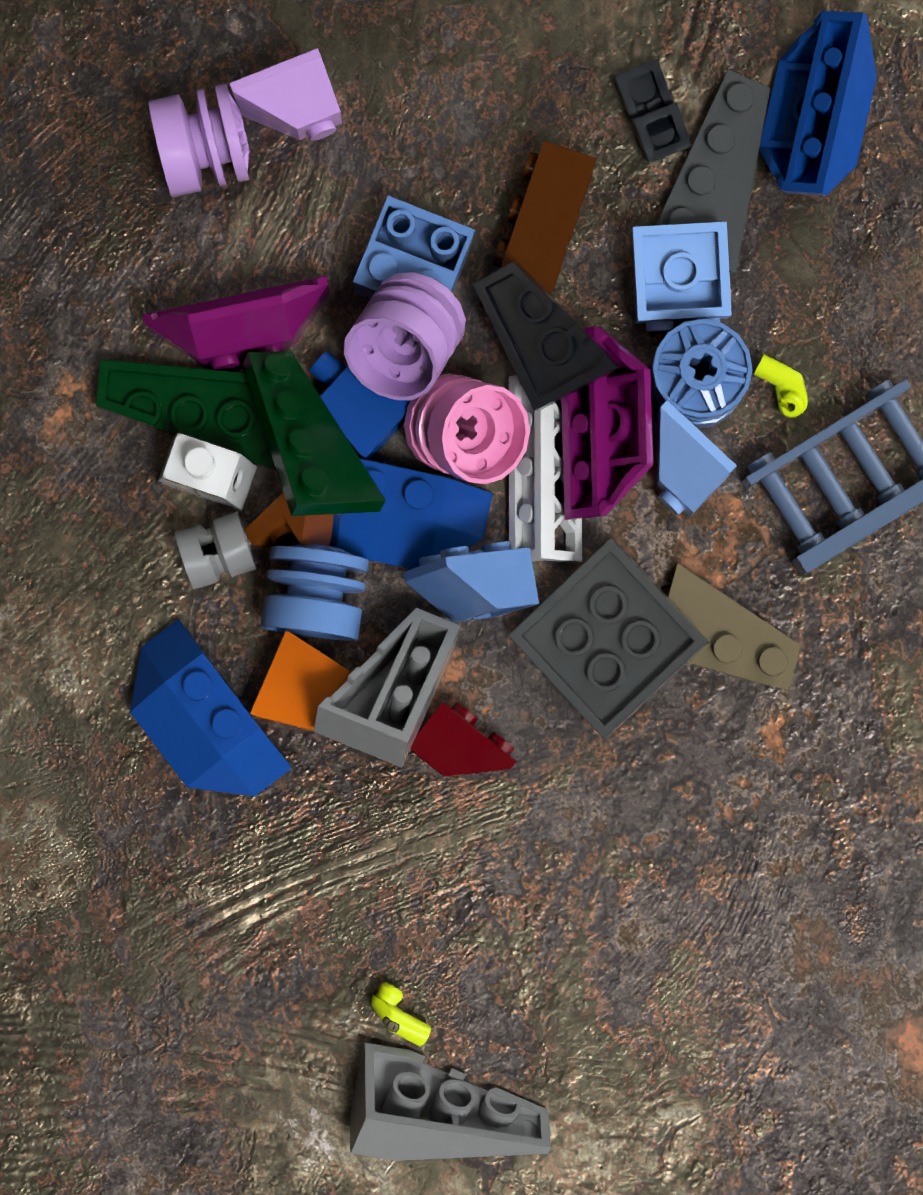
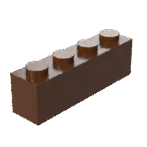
M543 141L539 154L530 152L522 176L523 179L530 182L525 197L515 196L508 217V222L515 224L510 241L501 239L493 262L494 266L502 268L511 262H518L551 296L553 295L597 158ZM480 300L478 309L485 311ZM485 313L484 325L493 327L487 313Z

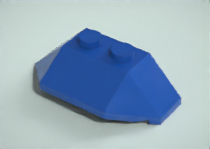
M821 11L813 20L815 24L800 35L778 62L759 150L776 178L780 190L784 193L827 196L857 166L877 78L868 17L863 12Z
M360 459L386 501L380 512L334 514L330 546L343 549L354 556L362 557L369 561L411 570L420 566L419 558L438 555L444 549L461 546L471 547L483 540L493 493L447 477Z
M180 619L176 620L141 647L130 713L187 788L255 797L292 769L291 765L253 715L250 714V711Z

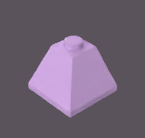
M318 48L230 83L235 103L240 107L243 117L295 139L302 140L310 137L311 141L320 140L333 134L336 131L335 126L342 124L341 111Z

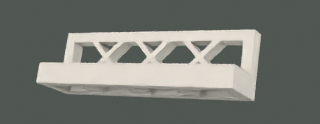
M509 376V391L519 398L525 408L530 428L527 450L518 466L509 473V541L511 549L530 547L532 562L545 560L569 563L582 562V519L565 520L564 501L560 504L555 496V482L558 478L564 484L563 455L560 457L554 448V436L558 431L562 435V410L560 411L556 403H553L540 411H534L518 376ZM559 524L566 533V551L555 550V529Z

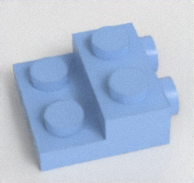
M727 222L632 227L635 324L646 323V332H663L673 330L674 322L707 319L720 322V319H728L732 316Z

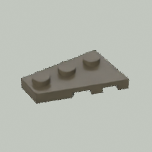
M677 563L667 597L709 641L687 664L788 692L801 645Z

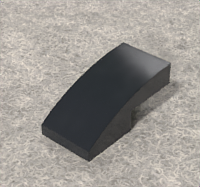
M658 59L612 76L627 117L648 163L692 147L677 102L673 103Z

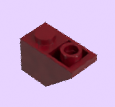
M442 702L418 732L410 748L414 754L443 777L511 770L517 762L510 756L515 748L494 731L487 738L473 727L478 718L458 702H455L451 708Z

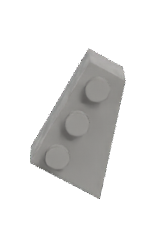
M416 608L377 646V651L360 668L357 666L348 675L347 681L330 698L327 696L318 705L313 732L402 768L454 653L460 625Z

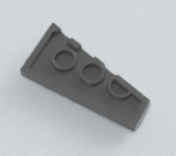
M728 69L656 225L727 222L729 274L735 277L770 88Z

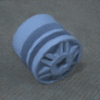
M707 319L684 322L669 331L657 347L650 365L651 400L658 411L668 400L697 429L715 426L728 418L747 392L753 371L750 352L740 335L723 323ZM700 361L706 362L709 365L707 372L710 374L706 375L702 381L694 378L695 369L692 368L697 367Z
M299 543L292 546L271 547L270 560L290 565V570H268L267 578L273 582L286 585L287 592L286 594L264 596L260 627L281 633L287 631L294 635L358 641L362 609L344 603L342 600L343 594L365 592L366 584L357 580L347 579L346 573H368L369 560L354 556L343 549L325 545L309 544L303 546Z

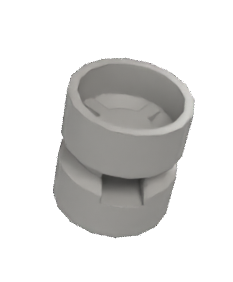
M238 512L213 519L211 528L208 529L198 524L175 532L179 552L194 590L219 582L221 574L225 572L231 577L257 570ZM216 547L218 554L206 555L207 552Z

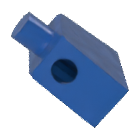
M329 351L323 353L309 370L312 375L327 387L320 397L360 459L371 461L405 423L407 407L411 400H393L374 393L361 384L351 372L349 366L343 365Z

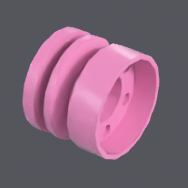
M450 373L439 376L427 394L410 401L404 423L407 444L416 459L431 469L451 474L453 477L467 482L488 484L501 480L513 471L527 450L530 434L527 412L517 396L504 387Z

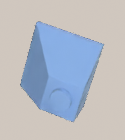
M668 400L660 407L654 419L656 486L662 491L658 498L674 514L679 515L683 511L690 518L730 476L737 465Z

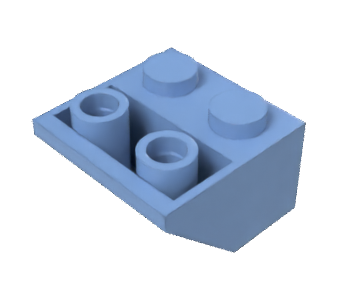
M387 196L353 280L354 292L371 299L383 280L396 273L415 272L432 277L454 294L475 234V229Z
M510 541L487 544L482 546V550L469 551L468 546L444 549L438 555L419 558V567L403 572L404 582L453 623L495 618L539 604L530 547L511 549Z

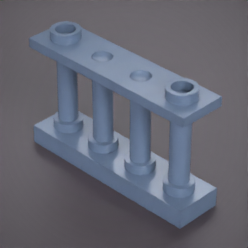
M890 379L883 382L866 394L870 401L780 457L775 459L770 452L747 466L751 474L742 482L746 491L762 482L800 542L797 548L801 555L791 561L800 577L808 574L923 503V440L897 400L898 397L911 388L906 379L895 386ZM881 409L919 469L916 475L920 482L907 490H904L901 483L897 485L894 483L857 424ZM840 433L880 494L876 499L881 506L866 515L861 507L858 509L854 507L817 448ZM799 458L803 459L840 518L837 524L841 530L827 539L824 538L821 532L816 534L778 473L779 470Z

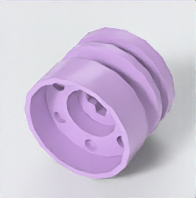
M227 83L215 85L219 107L209 109L204 88L198 89L196 92L197 112L187 113L179 94L148 102L156 143L172 198L202 191L201 169L209 167L220 187L226 186L223 164L233 162L238 182L249 180V144L240 107L236 105L230 95Z
M415 272L396 273L381 282L345 337L344 355L349 369L362 385L383 397L393 400H414L427 394L464 336L466 318L461 304L446 286L432 277Z

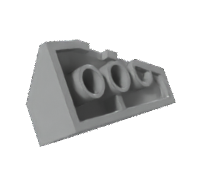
M364 1043L350 1112V1154L404 1161L549 1153L551 1140L548 1109L497 1087L488 1091L464 1080L465 1073L451 1068L449 1074L423 1063L425 1056L414 1051Z

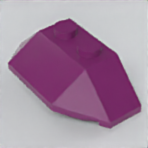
M325 275L196 304L142 314V318L148 332L201 366L212 365V370L222 371L238 367L240 365L239 359L245 358L248 352H276L294 348L327 299L330 291Z
M596 326L583 329L622 368L561 399L565 520L606 516L653 465L650 369L601 327Z

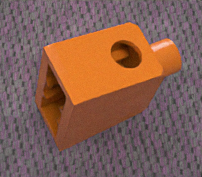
M285 631L250 714L259 719L314 731L318 705L327 696L330 698L347 681L351 671L294 634Z

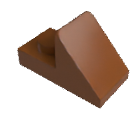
M283 492L244 529V532L251 544L257 546H287L296 539L303 546L309 544L329 546L334 514L291 516Z

